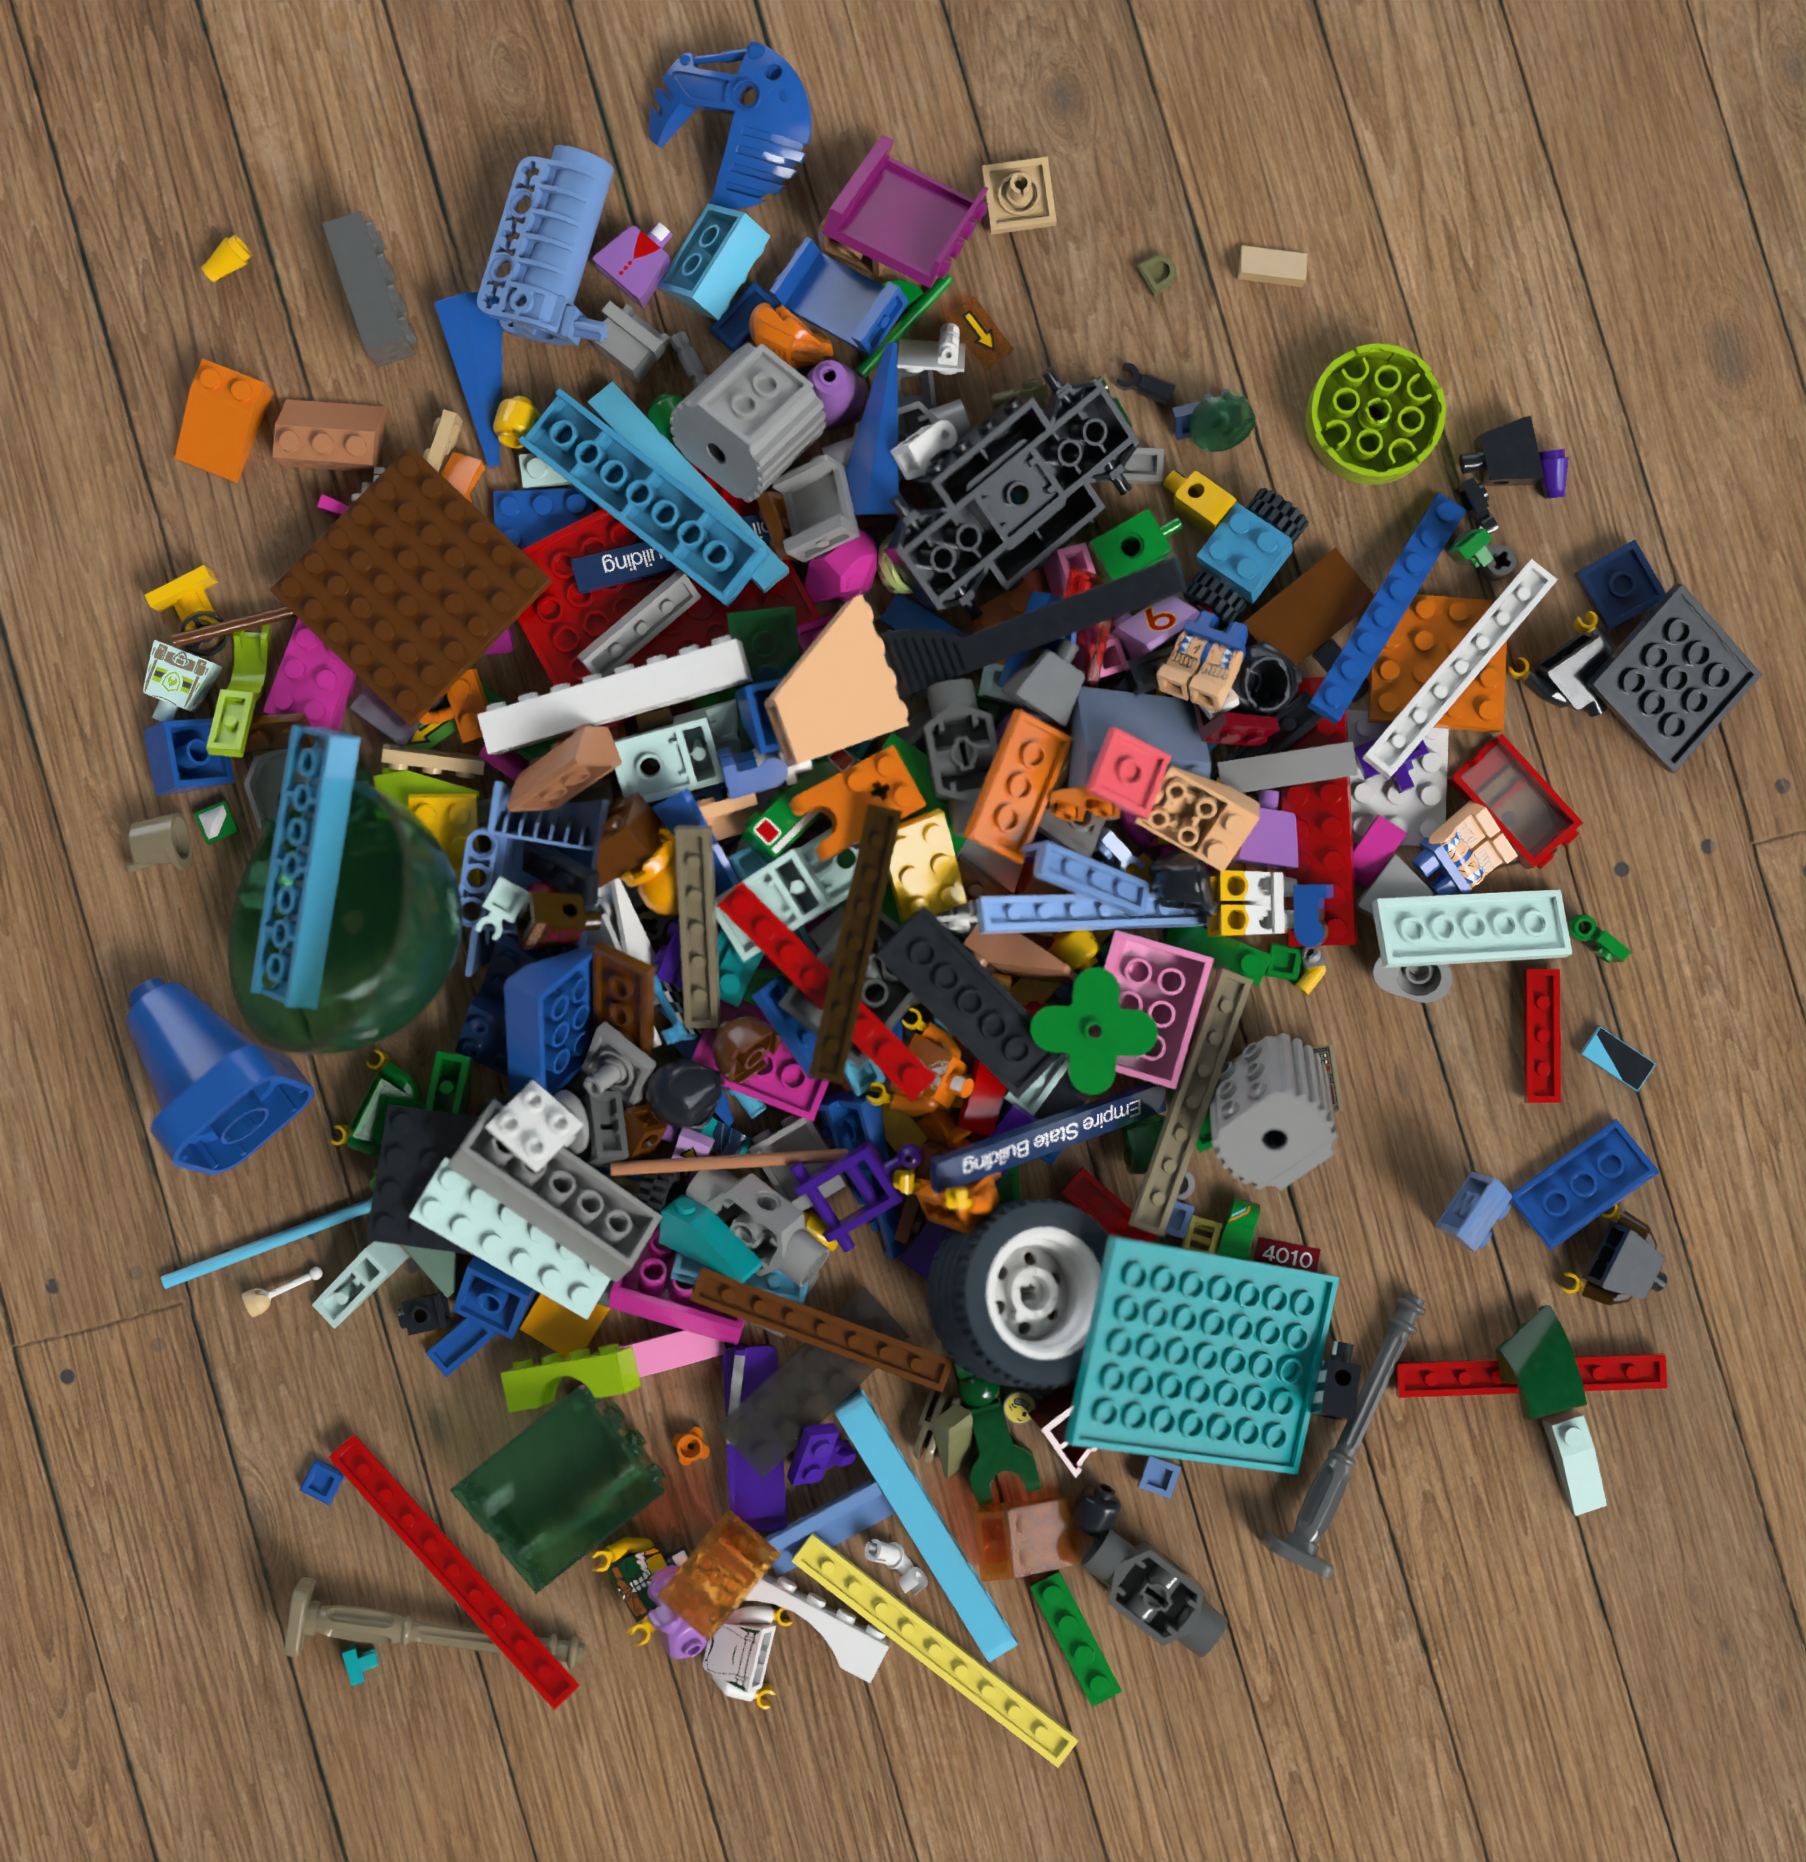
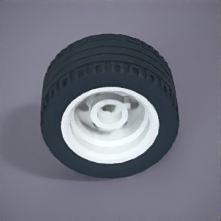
M1032 1199L998 1203L994 1207L993 1212L990 1215H984L969 1234L955 1229L948 1232L944 1236L945 1239L940 1242L939 1250L935 1252L934 1260L930 1266L927 1305L929 1316L932 1319V1327L936 1332L935 1335L942 1342L941 1345L943 1349H946L950 1358H954L959 1367H964V1371L974 1374V1377L998 1385L1056 1388L1057 1386H1065L1069 1382L1078 1381L1109 1237L1108 1231L1102 1228L1097 1220L1092 1219L1090 1214L1083 1213L1082 1209L1073 1207L1072 1204L1062 1203L1058 1200L1051 1201V1199ZM1027 1252L1031 1253L1030 1257H1029L1028 1260L1025 1262V1260H1024L1025 1254H1026ZM1052 1273H1055V1275H1056V1279H1057V1282H1058L1057 1284H1056L1055 1279H1054L1053 1276L1051 1275ZM996 1301H1000L1003 1304L996 1305ZM1055 1309V1315L1053 1319L1050 1320L1047 1315H1049L1052 1312V1310ZM1019 1325H1020V1328H1021L1023 1334H1020L1019 1331H1018V1326H1019Z

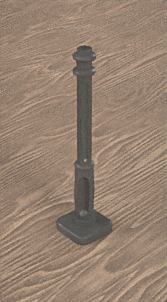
M1406 1292L1404 1298L1401 1297L1396 1300L1399 1308L1395 1317L1388 1318V1323L1391 1326L1357 1398L1355 1419L1347 1420L1335 1448L1328 1451L1329 1456L1320 1467L1307 1491L1296 1520L1294 1532H1289L1286 1540L1270 1532H1265L1260 1542L1275 1554L1329 1580L1333 1574L1334 1567L1323 1558L1317 1556L1320 1548L1317 1543L1326 1532L1339 1507L1348 1484L1351 1469L1356 1464L1353 1458L1410 1334L1417 1333V1329L1414 1327L1419 1315H1425L1426 1310L1422 1307L1425 1301Z

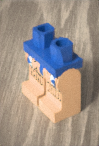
M1204 610L1194 622L1188 620L1184 626V632L1178 638L1170 658L1166 664H1162L1157 673L1160 691L1187 701L1191 696V702L1220 712L1240 666L1246 657L1247 626L1234 621L1230 623L1226 633L1218 631L1216 629L1219 625V618L1215 614Z
M1469 801L1434 831L1430 838L1426 837L1419 843L1423 851L1412 861V864L1426 878L1435 870L1439 872L1440 876L1428 885L1434 896L1453 895L1456 892L1467 894L1472 890L1471 887L1479 884L1490 871L1502 862L1508 864L1518 855L1504 834L1499 832L1500 828L1486 807Z

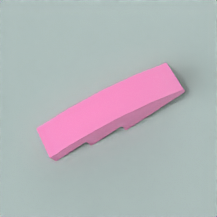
M683 1329L619 1346V1348L633 1346L639 1378L723 1355L726 1350L724 1341Z

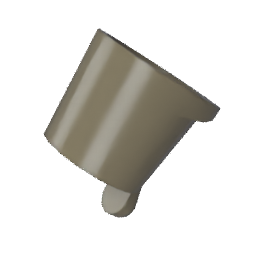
M171 813L136 821L131 824L129 843L131 853L137 863L125 865L127 873L156 864H173L178 870L182 871L190 867L192 861L191 836L188 824L181 813Z

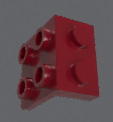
M1193 703L1202 742L1257 746L1265 743L1269 736L1279 730L1277 717L1240 714L1234 708L1223 712L1210 721L1200 706Z

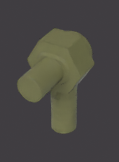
M1041 377L1022 382L1023 388L1020 390L1010 389L992 394L995 407H999L1011 397H1034L1041 410L1044 411V399L1050 395L1046 382L1042 383Z

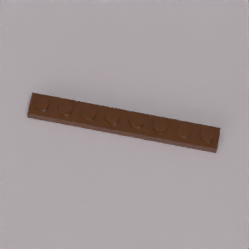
M703 1267L700 1268L689 1300L940 1392L944 1390L954 1362L953 1359L752 1285L740 1283L730 1277Z

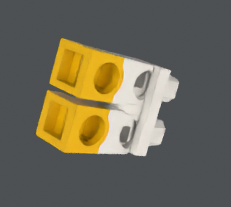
M1234 870L1209 872L1215 901L1243 902V905H1219L1217 911L1211 917L1207 916V937L1284 933V930L1294 928V910H1284V897H1294L1293 885H1297L1296 879L1283 876V872Z

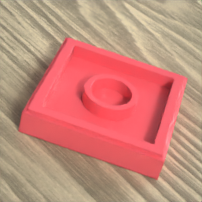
M1111 727L1108 729L1085 791L1143 820L1148 819L1172 756L1116 727Z

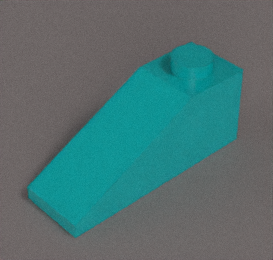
M681 1194L661 1210V1216L663 1217L660 1222L659 1243L740 1283H744L762 1267V1261L709 1207Z

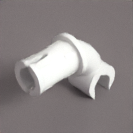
M871 1539V1542L866 1544L864 1552L869 1561L883 1563L888 1569H896L902 1575L899 1578V1584L905 1593L912 1589L913 1595H916L928 1585L926 1575L920 1568L914 1567L901 1544L897 1542L888 1544L878 1539Z

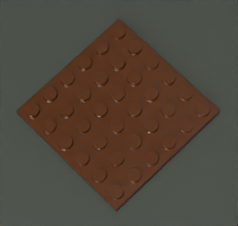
M409 445L279 579L270 591L413 728L553 581Z

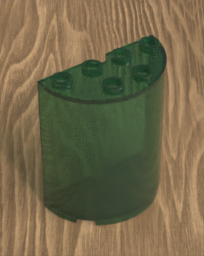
M580 1385L450 1488L453 1495L482 1530L496 1541L501 1553L535 1594L540 1592L665 1492L663 1480L667 1477L662 1468L652 1461L643 1446L647 1442L637 1428L630 1429L623 1421L625 1414L615 1402L608 1404L602 1397L595 1398L586 1385Z

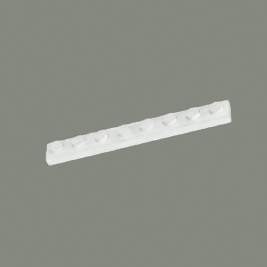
M1531 559L1362 759L1389 780L1558 579Z

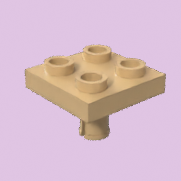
M1048 157L982 165L984 186L989 188L986 194V203L989 204L987 212L991 235L1056 226L1057 220Z

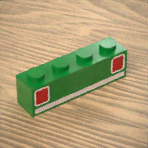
M848 747L815 758L817 762L812 766V770L795 774L797 783L793 784L786 792L780 788L767 801L771 807L763 815L757 810L744 823L747 830L741 838L767 864L775 861L823 814L822 812L813 811L802 816L795 815L789 806L793 798L861 762Z

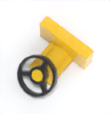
M205 565L144 595L149 606L158 612H162L174 605L182 621L180 632H184L185 629L188 631L224 621L222 617L216 614L205 592V589L219 583L213 570ZM229 634L223 635V641L217 647L210 650H198V647L202 642H209L213 638L193 643L192 646L189 644L184 646L188 651L199 656L214 655L225 647Z

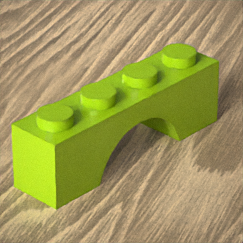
M612 1343L598 1347L599 1352L590 1353L589 1348H583L569 1352L570 1357L561 1358V1353H555L541 1357V1362L533 1363L532 1358L512 1362L513 1368L501 1373L509 1413L539 1408L555 1401L557 1386L564 1376L573 1377L583 1382L595 1398L625 1394L640 1387L641 1383L633 1346L619 1348V1343Z

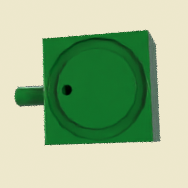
M1147 509L1090 541L1088 551L1101 583H1107L1166 560L1172 551L1166 538L1183 528L1180 519L1175 517L1158 526L1150 510ZM1121 548H1130L1135 555L1127 556L1122 552Z

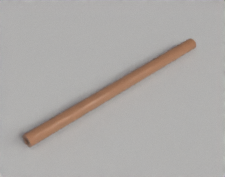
M848 1148L610 1162L611 1176L794 1165L800 1161L802 1164L830 1163L846 1154Z

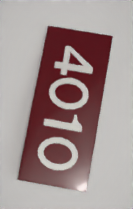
M1258 1237L1254 1261L1317 1272L1321 1249Z

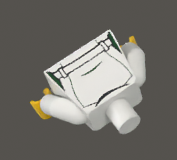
M746 1606L730 1611L723 1619L713 1622L711 1630H709L706 1646L703 1648L706 1652L702 1666L705 1671L711 1673L712 1679L724 1695L749 1702L755 1699L758 1706L762 1709L771 1707L770 1700L761 1698L766 1693L776 1695L773 1685L763 1683L776 1625L770 1623H772V1620H777L782 1626H790L793 1623L792 1619H780V1613L786 1610L785 1608L777 1606L773 1610L771 1606Z

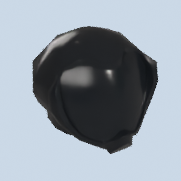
M1259 641L1256 645L1246 646V657L1232 684V689L1239 697V705L1235 706L1234 709L1240 714L1267 716L1273 712L1282 711L1297 693L1299 684L1303 682L1300 667H1297L1290 658L1266 641Z
M1173 850L1159 856L1149 866L1148 874L1151 877V888L1156 890L1155 898L1161 901L1162 907L1199 909L1209 917L1217 911L1220 901L1214 900L1206 862L1197 856L1183 850Z
M687 1058L676 1059L672 1063L662 1065L648 1077L645 1087L647 1101L654 1115L664 1124L677 1128L701 1130L710 1122L723 1092L722 1087L725 1085V1080L720 1071H716L703 1064H698Z

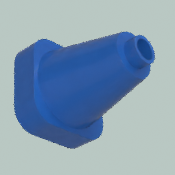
M153 978L140 984L129 995L128 1003L132 1008L126 1016V1024L161 1109V1112L151 1124L150 1132L175 1166L209 1175L226 1172L251 1156L297 1116L313 1098L314 1088L289 1056L255 1044L182 983L173 982L166 984L161 978Z

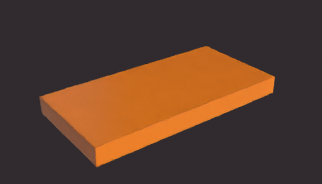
M1014 710L963 837L1017 864H1023L1026 855L1021 853L1022 846L1032 843L1073 738L1022 710Z

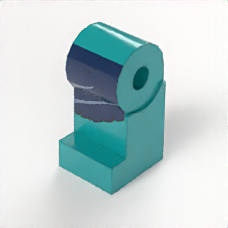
M714 1116L701 1130L689 1128L715 1139L711 1150L717 1151L722 1155L745 1154L752 1141V1137L731 1125L728 1127L724 1121Z

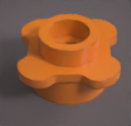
M693 1427L690 1432L683 1435L675 1434L672 1438V1445L677 1448L679 1455L678 1460L684 1466L690 1465L692 1461H696L699 1458L706 1459L710 1454V1447L705 1445L703 1440L704 1432L699 1427ZM689 1443L694 1444L693 1449L688 1448Z

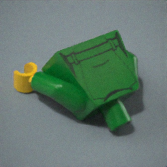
M374 1050V1052L380 1055V1063L375 1066L366 1060V1065L373 1070L381 1071L382 1075L376 1072L350 1126L346 1124L334 1126L335 1129L342 1131V1140L335 1137L330 1138V1142L333 1145L347 1143L349 1148L369 1156L380 1155L388 1104L425 1109V1105L420 1101L421 1091L410 1074L394 1062H389L388 1055L379 1050Z

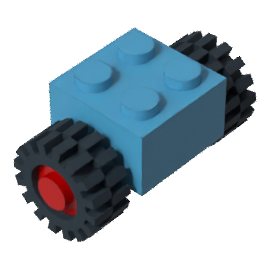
M1261 488L1246 508L1236 502L1197 554L1198 567L1202 571H1198L1188 584V590L1182 592L1183 597L1188 600L1187 602L1190 605L1195 606V609L1199 612L1204 610L1215 614L1219 618V625L1228 628L1230 623L1236 622L1246 609L1247 605L1242 598L1253 604L1292 553L1293 544L1308 526L1309 522L1306 520V516L1301 514L1298 508L1293 507L1290 501L1284 500L1283 496L1276 495L1274 491H1268L1266 488Z

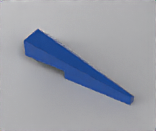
M465 292L436 301L434 304L487 465L492 469L501 466L500 441L493 431V423L499 404L502 402L503 328L500 325L499 319L491 318L479 309L477 304L479 292ZM495 296L494 299H489L487 303L492 307L493 304H498L500 299Z
M897 342L885 344L845 470L855 515H898L888 502L890 498H893L898 493V464L890 452L898 445Z
M688 788L652 807L674 837L677 826H708ZM712 833L715 890L721 895L740 882Z
M852 1090L823 1096L817 1113L824 1125L820 1130L824 1139L830 1137L836 1149L848 1148V1152L871 1139L885 1162L889 1161L881 1105L872 1106L866 1096H871L875 1099L880 1098L879 1092L868 1090L855 1097ZM862 1160L857 1163L878 1197L886 1194L866 1161ZM843 1171L858 1204L867 1205L846 1171ZM896 1205L872 1218V1221L869 1223L873 1232L879 1231L886 1246L884 1255L890 1259H895L903 1253L901 1241L894 1239L899 1224Z

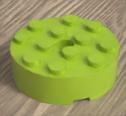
M1381 343L1362 345L1343 354L1339 358L1337 357L1325 369L1315 384L1306 408L1307 436L1319 460L1337 476L1353 483L1364 485L1390 483L1403 478L1416 469L1437 445L1444 429L1446 418V402L1443 389L1439 387L1428 364L1404 348ZM1368 408L1379 410L1383 419L1375 421L1370 416Z

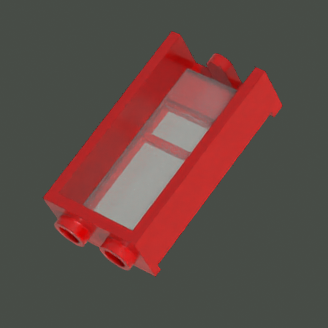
M1502 733L1492 738L1447 779L1450 787H1453L1466 803L1473 801L1486 807L1500 828L1499 832L1504 834L1518 855L1516 858L1523 864L1525 869L1534 868L1535 866L1541 869L1553 859L1552 851L1558 845L1562 844L1565 847L1579 835L1576 829L1583 824L1582 820Z

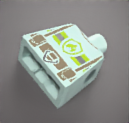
M154 640L143 687V693L159 699L152 718L161 722L173 721L178 707L195 713L223 667Z

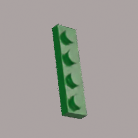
M1057 1569L1030 1583V1589L1091 1706L1094 1707L1122 1692L1060 1570Z

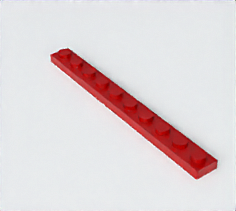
M355 1434L328 1457L553 1710L558 1708L580 1686Z

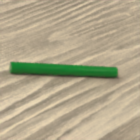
M946 274L944 279L939 277L933 286L922 295L889 331L873 356L870 357L868 355L857 366L855 371L862 378L865 379L880 362L885 344L898 343L952 284L953 279L948 274Z

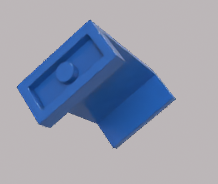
M806 237L801 246L796 248L792 259L783 272L776 277L770 289V293L779 305L782 304L793 314L870 357L873 356L909 303L899 286L888 281L884 287L820 252L809 237Z

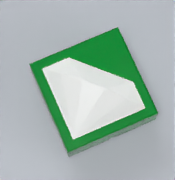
M222 801L194 813L206 844H213L240 832L228 801Z

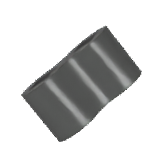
M1467 530L1459 535L1452 542L1450 549L1472 530ZM1487 543L1485 546L1493 558L1498 557L1501 559L1499 563L1501 568L1496 569L1494 567L1496 564L1494 560L1485 567L1480 565L1477 567L1486 579L1491 581L1500 580L1515 568L1516 555L1509 547L1503 545L1495 546ZM1468 560L1455 561L1459 565L1472 566V564Z

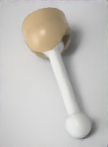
M313 1267L308 1274L270 1292L261 1288L250 1289L242 1293L245 1307L251 1317L254 1318L269 1308L271 1298L311 1279H320L323 1271L319 1267Z

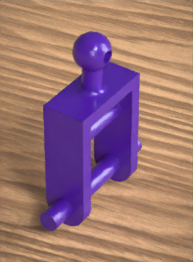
M870 1139L810 1175L801 1161L797 1162L789 1168L798 1181L792 1189L797 1196L807 1195L828 1227L822 1235L827 1242L836 1240L845 1253L855 1247V1243L848 1232L902 1202L904 1193L893 1186L894 1172L904 1167L909 1169L917 1167L923 1160V1153L918 1145L908 1143L900 1148L898 1156L885 1162ZM862 1160L866 1161L886 1194L878 1197L857 1163ZM846 1171L867 1205L839 1220L817 1186Z

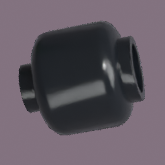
M1098 1483L1096 1486L1090 1485L1082 1489L1072 1515L1080 1531L1087 1535L1098 1537L1101 1534L1108 1533L1113 1528L1122 1505L1112 1487Z

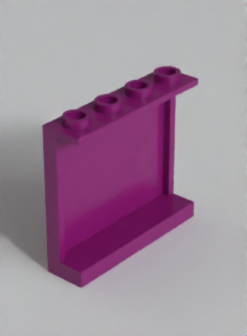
M882 134L830 207L822 234L931 288L938 277L944 279L952 263L950 258L956 260L965 242L963 239L968 241L977 223L975 220L981 222L989 205L984 202L989 188L984 186L975 200L889 157L894 140Z

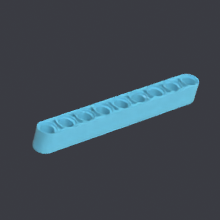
M859 1389L833 1405L832 1408L844 1430L985 1658L991 1662L1017 1646L1018 1641L865 1392Z

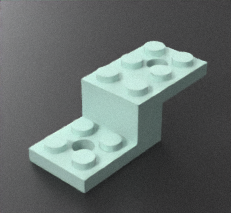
M736 699L673 716V724L614 740L623 762L615 768L623 796L626 798L637 791L649 803L674 796L686 788L692 791L725 782L717 749L730 746L732 755L741 753L740 737L737 734L739 725ZM646 758H654L659 762L660 769L653 775H647L640 768L641 762Z
M833 827L802 847L790 850L742 881L791 931L811 922L848 898L855 863L851 868L846 869L839 865L838 855L822 862L815 853V849L821 841L831 835ZM859 844L849 848L854 852L856 858ZM735 885L715 898L716 918L744 962L762 950L717 906L737 886Z

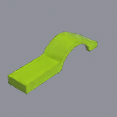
M270 624L263 625L261 633L245 632L243 630L235 632L233 635V673L228 688L226 690L220 689L206 746L209 755L243 757L255 703L262 696L267 680L271 640Z

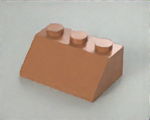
M286 399L275 423L272 458L281 466L374 473V467H381L386 407Z
M592 724L579 726L573 731V736L552 745L551 751L545 756L531 760L528 763L529 767L517 775L507 803L508 810H556L621 765L623 762L609 728L593 727Z

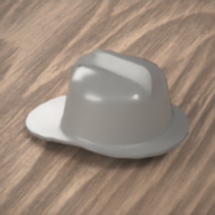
M1380 955L1373 968L1374 980L1381 989L1391 994L1422 1003L1435 1002L1443 998L1451 989L1453 981L1451 969L1447 964L1383 968Z

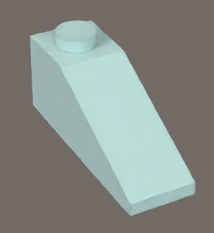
M374 1241L356 1257L312 1306L335 1329L386 1281L409 1255L400 1245Z
M1571 1409L1543 1418L1542 1422L1573 1515L1577 1516L1607 1506L1595 1447L1584 1415Z

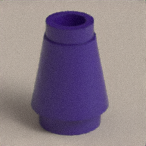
M1565 449L1539 452L1544 475L1540 482L1545 499L1564 497L1569 457H1565Z

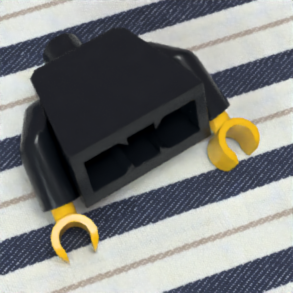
M1588 611L1585 616L1590 625L1584 624L1578 616L1574 621V628L1580 634L1535 664L1533 668L1536 672L1529 671L1527 659L1518 657L1517 662L1523 665L1524 671L1517 673L1509 666L1508 674L1516 680L1523 678L1525 680L1524 685L1540 699L1559 708L1569 707L1577 711L1584 707L1588 715L1594 717L1603 713L1607 709V705L1586 683L1612 655L1616 648L1603 629L1596 627L1598 622L1597 614Z

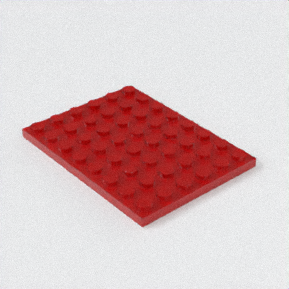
M690 463L741 518L759 514V505L756 499L746 502L742 498H735L693 463ZM600 509L521 550L553 581L517 619L553 686L563 683H570L571 687L583 684L582 678L591 674L577 655L676 572L580 595L571 563L572 559L644 542L604 509ZM782 560L789 568V573L765 594L750 579L729 607L687 575L701 598L621 666L634 664V667L638 668L647 665L646 660L654 656L666 655L667 659L679 656V650L685 647L698 645L699 649L712 646V640L729 636L727 612L795 606L797 627L819 620L821 617L789 560ZM636 715L597 727H608L609 731L636 718Z

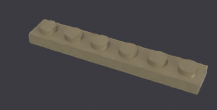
M677 826L675 828L685 1028L718 1029L721 1025L712 826Z

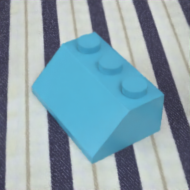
M708 203L656 287L700 315L719 320L721 315L729 308L731 299L738 288L745 282L749 270L756 259L763 253L765 245L771 236L746 213Z

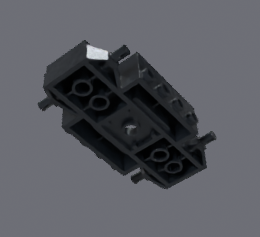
M1054 366L1047 368L1041 375L1051 388L1052 394L1044 411L1041 410L1034 397H1011L956 442L951 449L945 451L925 470L927 474L911 480L929 508L911 509L901 496V493L895 494L893 498L888 500L899 515V521L884 551L921 604L937 610L960 605L964 608L971 621L978 619V616H982L983 611H981L973 598L981 582L986 588L1001 591L1016 589L1023 583V577L1028 572L1037 570L1048 562V556L1053 551L1062 549L1070 544L1074 539L1072 535L1081 528H1087L1097 521V514L1106 507L1090 483L1105 479L1111 480L1120 496L1125 495L1132 489V486L1122 473L1125 471L1126 463L1136 450L1139 440L1101 381H1083L1069 384L1061 380ZM1016 485H1019L1023 490V498L1018 504H1014L1010 498L1011 490Z

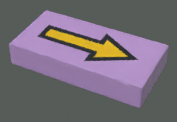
M683 1128L672 1159L707 1157L710 1155L715 1139L689 1128ZM685 1171L683 1174L686 1177L685 1183L690 1185L699 1171Z

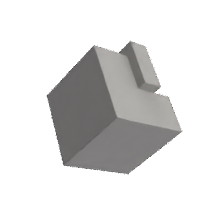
M609 301L602 309V314L605 318L604 322L608 324L606 330L608 337L603 340V343L592 342L599 354L639 384L669 347L670 338L664 332L662 334L636 315L630 305L626 304L621 310Z

